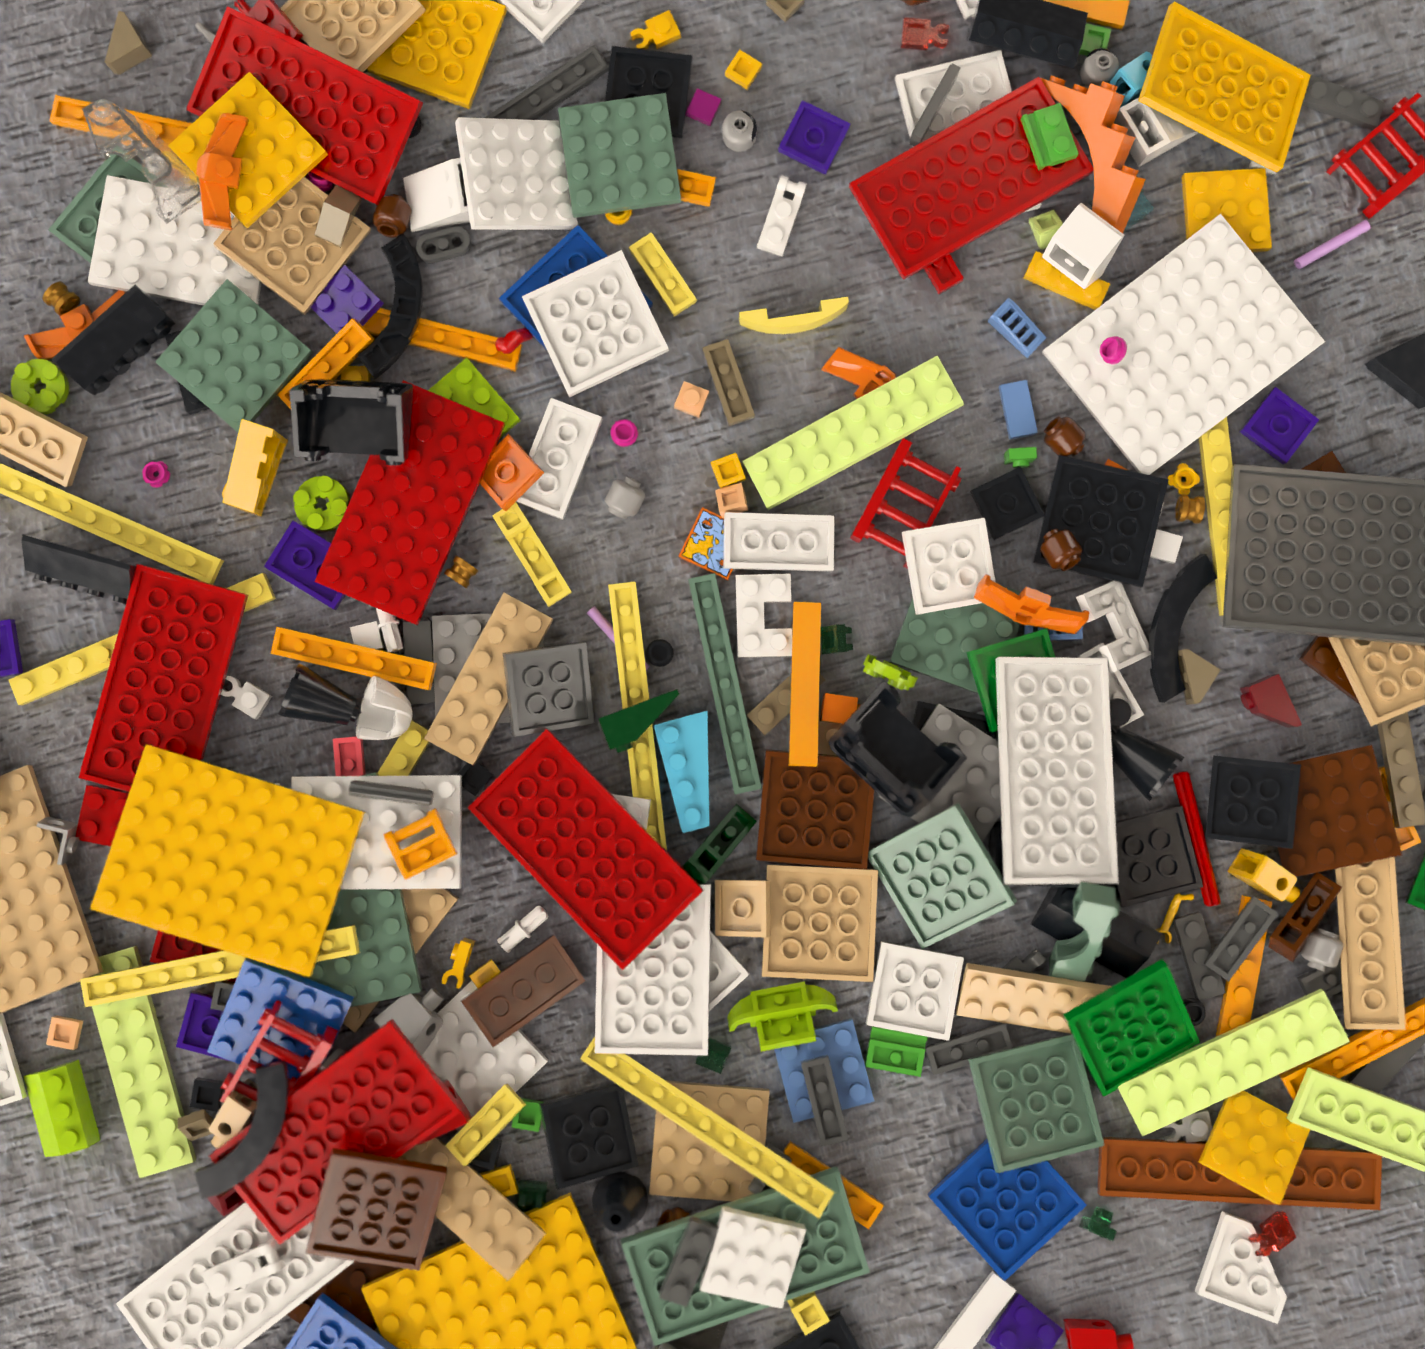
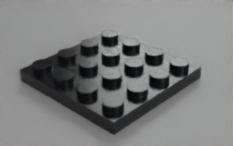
M1059 455L1033 563L1051 567L1040 551V547L1045 541L1043 537L1053 529H1058L1059 531L1070 530L1082 547V554L1080 555V562L1067 571L1140 588L1143 587L1169 479Z

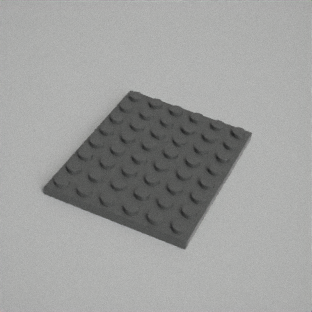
M1234 464L1231 472L1223 627L1425 646V480Z

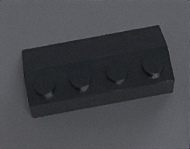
M978 0L966 41L1064 68L1074 69L1083 42L1088 13L1043 0Z
M135 284L56 354L52 360L84 390L95 396L97 393L104 392L117 375L127 372L131 363L136 358L147 354L151 349V345L158 339L164 338L166 334H169L171 327L176 323L153 298Z
M22 536L25 570L35 573L34 579L51 583L52 578L62 580L60 586L77 590L78 586L87 587L88 594L102 598L105 593L114 595L113 601L126 604L136 566L30 536Z
M1050 887L1030 925L1057 940H1066L1079 935L1084 928L1074 922L1073 899L1078 888ZM1119 910L1117 917H1112L1109 936L1103 938L1101 954L1099 957H1095L1094 961L1127 979L1149 959L1162 933Z

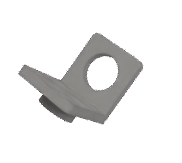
M46 817L37 822V827L63 833L57 861L58 865H63L71 860L72 855L78 848L79 838L75 837L78 824Z

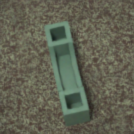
M1080 882L1073 899L1074 922L1081 925L1084 930L1073 938L1056 940L1049 957V976L1085 982L1086 977L1092 975L1094 959L1099 957L1102 951V940L1104 937L1107 938L1109 936L1112 917L1116 918L1119 912L1120 904L1115 898V888Z

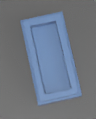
M1027 380L1000 385L998 388L1009 440L1036 435L1038 432Z

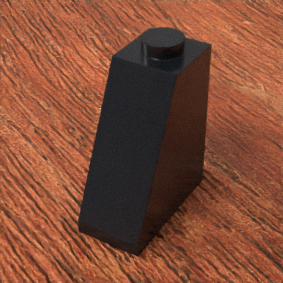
M1425 333L1365 364L1368 370L1418 409L1425 407Z

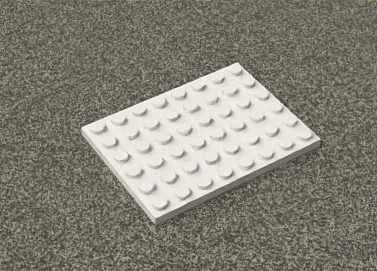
M1220 214L1050 344L1042 353L1136 471L1150 475L1321 346L1325 341ZM1118 336L1126 341L1127 352L1119 363L1112 365L1106 363L1101 357L1100 346L1105 339Z

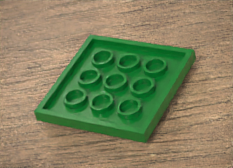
M1163 959L1063 1014L1092 1078L1103 1097L1117 1090L1121 1084L1200 1043L1170 969Z

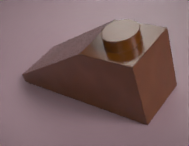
M1315 873L1270 936L1268 947L1294 962L1342 887L1322 874Z

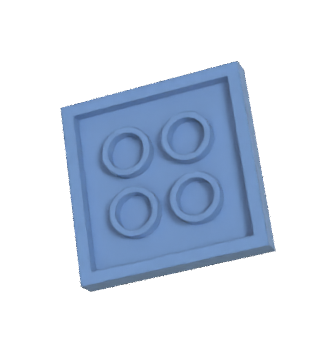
M852 1018L814 1028L815 1042L774 1049L794 1123L814 1118L800 1061L828 1055L841 1110L874 1102Z

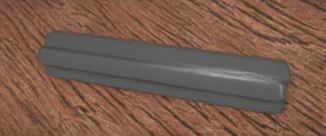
M357 780L351 781L349 785V795L430 806L434 797L433 791Z

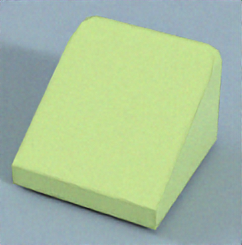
M1054 210L1029 219V224L1041 250L1047 248L1052 237L1063 224Z

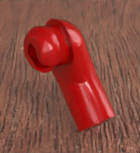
M527 328L510 331L505 337H499L496 340V350L503 354H510L523 342L530 341L533 335Z

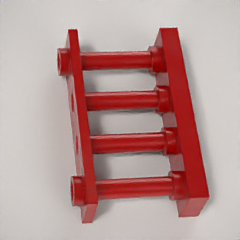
M1419 93L1409 100L1406 96L1392 107L1394 113L1352 149L1347 151L1343 148L1331 159L1334 164L1326 171L1331 175L1341 166L1369 198L1367 201L1370 205L1362 211L1368 219L1373 217L1425 173V158L1423 155L1418 156L1391 125L1395 119L1402 115L1425 141V122L1411 108L1421 97ZM1380 132L1383 133L1409 163L1410 171L1407 174L1398 173L1370 142ZM1360 149L1389 180L1387 184L1390 188L1387 191L1377 190L1350 159Z
M902 438L850 539L860 543L863 537L866 539L870 537L906 556L903 542L874 528L875 524L871 523L876 513L879 515L883 513L913 530L931 527L949 491L955 492L962 478L958 476L961 468L956 466L951 475L913 456V452L909 451L912 442ZM908 465L945 484L939 498L937 499L900 480V476L896 475L900 466L906 467ZM888 489L891 491L895 489L932 508L926 523L887 504L888 500L884 499V496ZM905 561L903 567L908 569L907 561Z
M277 1000L273 1008L269 1009L266 1007L260 1017L258 1024L262 1025L235 1074L229 1072L221 1086L225 1092L220 1101L224 1103L233 1090L257 1102L258 1089L239 1080L244 1069L255 1074V1069L263 1066V1064L251 1059L257 1048L297 1067V1071L300 1072L298 1078L294 1076L289 1078L290 1095L314 1077L330 1050L338 1030L328 1026L323 1035L318 1033L314 1035L276 1016L282 1004L281 1001ZM269 1026L309 1045V1049L313 1052L310 1057L307 1055L302 1057L263 1036Z

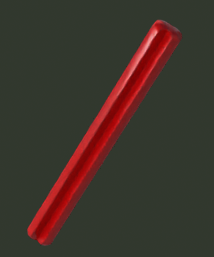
M1188 771L1177 772L1173 774V779L1180 806L1183 808L1203 887L1200 888L1205 906H1216L1221 903L1190 774Z

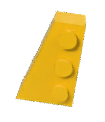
M242 419L228 480L222 492L223 503L261 517L288 440L274 429Z

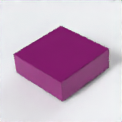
M697 88L686 111V116L711 127L722 99Z

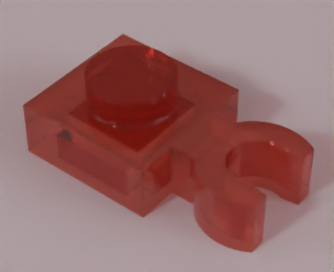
M904 17L901 48L927 50L929 43H933L937 48H946L948 39H941L938 34H948L949 25L939 24L936 27H930L931 19Z
M1276 1211L1259 1224L1262 1233H1253L1249 1236L1248 1240L1254 1243L1259 1242L1260 1248L1255 1252V1255L1265 1257L1271 1251L1279 1252L1297 1237L1286 1213Z

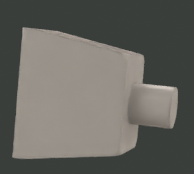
M431 988L423 998L415 993L401 996L379 1014L374 1021L381 1027L393 1019L422 1056L443 1025V1019L434 1010L444 1000V997L434 988Z

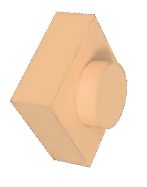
M684 381L674 408L700 418L709 395V390Z
M742 483L715 490L719 513L722 518H724L725 512L742 513L748 511Z
M57 1015L53 1016L46 1045L70 1050L77 1049L83 1020Z

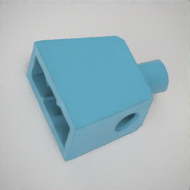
M1144 52L1120 68L1109 82V84L1118 86L1117 93L1125 95L1121 107L1139 98L1152 59L1150 52Z

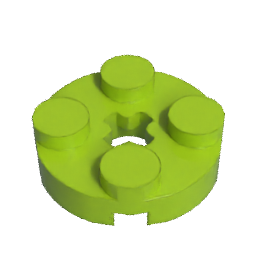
M33 359L26 363H20L15 367L11 380V393L13 399L47 415L56 411L55 408L66 401L69 394V381L65 373L52 362L44 359ZM41 380V383L46 384V388L41 389L40 394H37L34 386Z
M328 476L310 478L293 495L295 513L299 520L309 528L320 531H332L339 527L350 502L349 493L341 483ZM320 497L322 499L328 498L329 500L326 504L327 509L324 511L321 508L316 509L317 500Z
M867 654L863 663L865 665L863 672L876 678L885 679L887 677L889 678L887 683L900 690L905 689L909 691L910 687H914L918 679L917 676H912V673L886 660L880 662L876 660V656Z

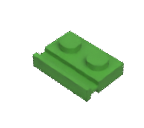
M1061 103L1022 116L1021 122L1038 170L1075 159L1078 156V151Z
M871 1026L865 1067L921 1077L927 1036Z

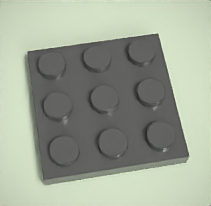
M580 641L503 653L511 734L514 737L541 733L546 729L553 731L594 724L586 642Z

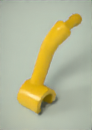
M1178 893L1173 897L1161 927L1155 929L1160 933H1164L1166 943L1172 941L1169 929L1179 909L1181 900H1194V894L1180 895Z

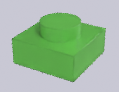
M1086 23L1079 54L1087 56L1095 49H1107L1111 29Z
M1036 447L1009 448L1004 453L1005 464H1013V468L1020 466L1021 468L1029 467V463H1032L1037 458Z
M521 1098L526 1105L513 1118L511 1128L539 1132L542 1121L539 1104L544 1102Z

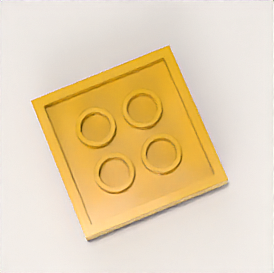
M1266 168L1183 174L1182 189L1186 240L1221 214L1251 252H1264L1272 248Z
M1243 1090L1224 1100L1198 1162L1275 1204H1281L1310 1129L1290 1122L1287 1119V1113Z

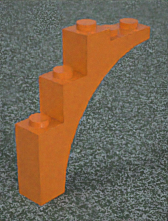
M1052 75L1049 80L1041 78L1049 94L1061 103L1079 124L1089 145L1094 166L1095 186L1092 211L1123 233L1146 180L1137 176L1139 170L1124 165L1135 140V137L1126 134L1128 128L1114 124L1125 95L1116 92L1118 86L1102 81L1100 86L1091 83L1089 89L1074 84L1071 89L1064 86L1066 80Z

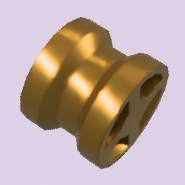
M61 281L49 286L43 295V302L48 306H53L59 316L76 308L80 301L79 296L74 292H69L68 287Z
M1180 494L1175 508L1176 521L1184 522L1185 520H1191L1193 523L1200 524L1205 512L1204 497L1196 496L1195 498H1189L1185 494Z
M456 555L453 559L454 564L451 568L446 569L444 574L467 589L470 585V578L476 575L479 570Z

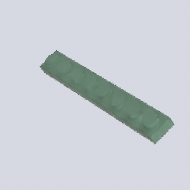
M713 573L688 579L734 794L762 789L716 575Z

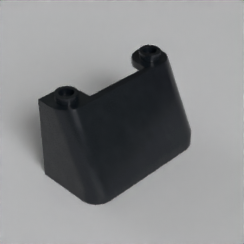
M311 379L303 381L290 389L294 457H304L305 461H319L321 456L327 453L380 455V459L386 461L387 465H401L408 459L413 405L412 384Z
M883 681L834 733L828 742L831 750L895 810L904 816L912 817L934 799L968 757L954 743L942 742L937 746L897 709L901 702L899 693L893 686Z

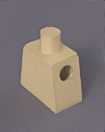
M247 1079L244 1082L258 1089L257 1084L251 1081L250 1079ZM235 1091L227 1097L209 1128V1131L214 1134L211 1143L215 1148L220 1147L252 1123L257 1102Z

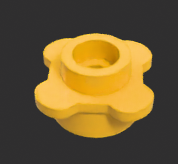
M1185 463L1179 464L1176 472L1167 477L1169 479L1168 485L1174 486L1178 490L1179 495H1188L1190 489L1200 482V476ZM1182 477H1184V478L1186 479L1185 482H1182V481H1181V478H1182Z

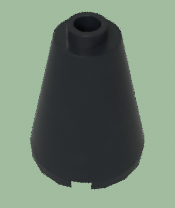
M298 663L295 670L298 672L290 681L278 715L287 718L348 725L349 720L355 722L360 710V706L356 705L357 699L305 665Z
M1120 728L1118 731L1115 729L1111 730L1112 759L1142 795L1150 801L1153 795L1149 792L1154 790L1157 793L1177 768V765L1173 762L1176 759L1181 762L1185 757L1124 728Z
M622 1171L603 1177L595 1187L592 1196V1206L597 1218L611 1232H621L638 1223L644 1216L648 1204L646 1188L640 1179Z

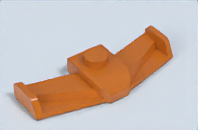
M230 113L221 114L204 154L198 158L196 174L199 177L204 226L233 231L228 187L239 189L243 161L241 158L233 156L249 123L248 118L245 116Z
M117 291L93 313H91L87 305L82 304L60 315L65 327L24 335L31 352L37 359H52L127 291Z
M840 347L836 349L821 369L824 372L860 386L853 395L857 399L897 378L896 374L885 365L881 366Z
M987 574L979 582L974 595L976 600L1009 617L1014 622L1025 626L1029 625L1076 634L1089 619V611L1083 610L1081 613L1051 607L1050 595L1025 587L1017 595L991 580Z

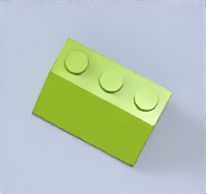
M79 1059L23 1076L45 1157L62 1156L86 1149L101 1140Z

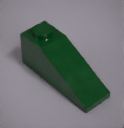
M678 689L598 718L609 749L616 748L617 753L633 748L631 742L636 741L679 695Z
M735 804L684 863L683 869L698 884H705L757 821L738 804Z

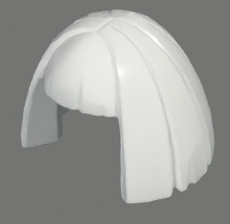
M373 676L365 689L364 698H362L356 736L362 740H386L399 737L405 733L410 726L413 715L411 703L405 694L390 682Z

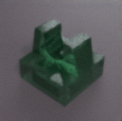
M845 624L821 627L822 655L853 650V644H846V634L852 633L851 627H847Z
M708 1037V1055H698L695 1064L721 1074L731 1046Z
M520 1180L517 1207L521 1211L542 1208L546 1203L548 1182Z
M1099 1207L1095 1208L1091 1218L1083 1216L1079 1227L1110 1241L1114 1240L1117 1230L1110 1228L1113 1213Z

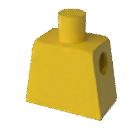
M1241 848L1227 871L1263 895L1281 902L1286 900L1289 903H1293L1300 895V889L1294 886L1297 877L1269 857Z

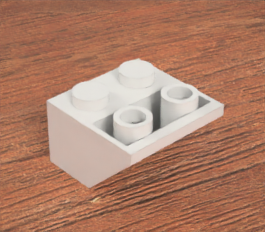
M1080 203L1054 234L1042 258L1080 287L1086 289L1102 276L1124 234Z

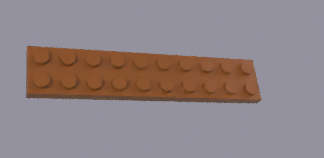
M1102 1137L1104 1146L1099 1147L1097 1193L1100 1196L1380 1210L1382 1156L1367 1150L1303 1147L1281 1204H1275L1200 1164L1198 1161L1206 1142H1173L1158 1139Z

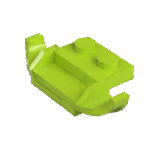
M805 981L750 991V995L741 999L730 1010L727 1016L729 1032L735 1031L737 1026L744 1023H750L751 1028L757 1027L761 1052L815 1042L816 1036L811 1016H817L816 1010L830 1009L832 1012H838L837 1003L834 995L819 986L807 985Z

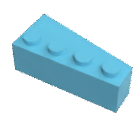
M707 711L654 725L682 833L709 826Z

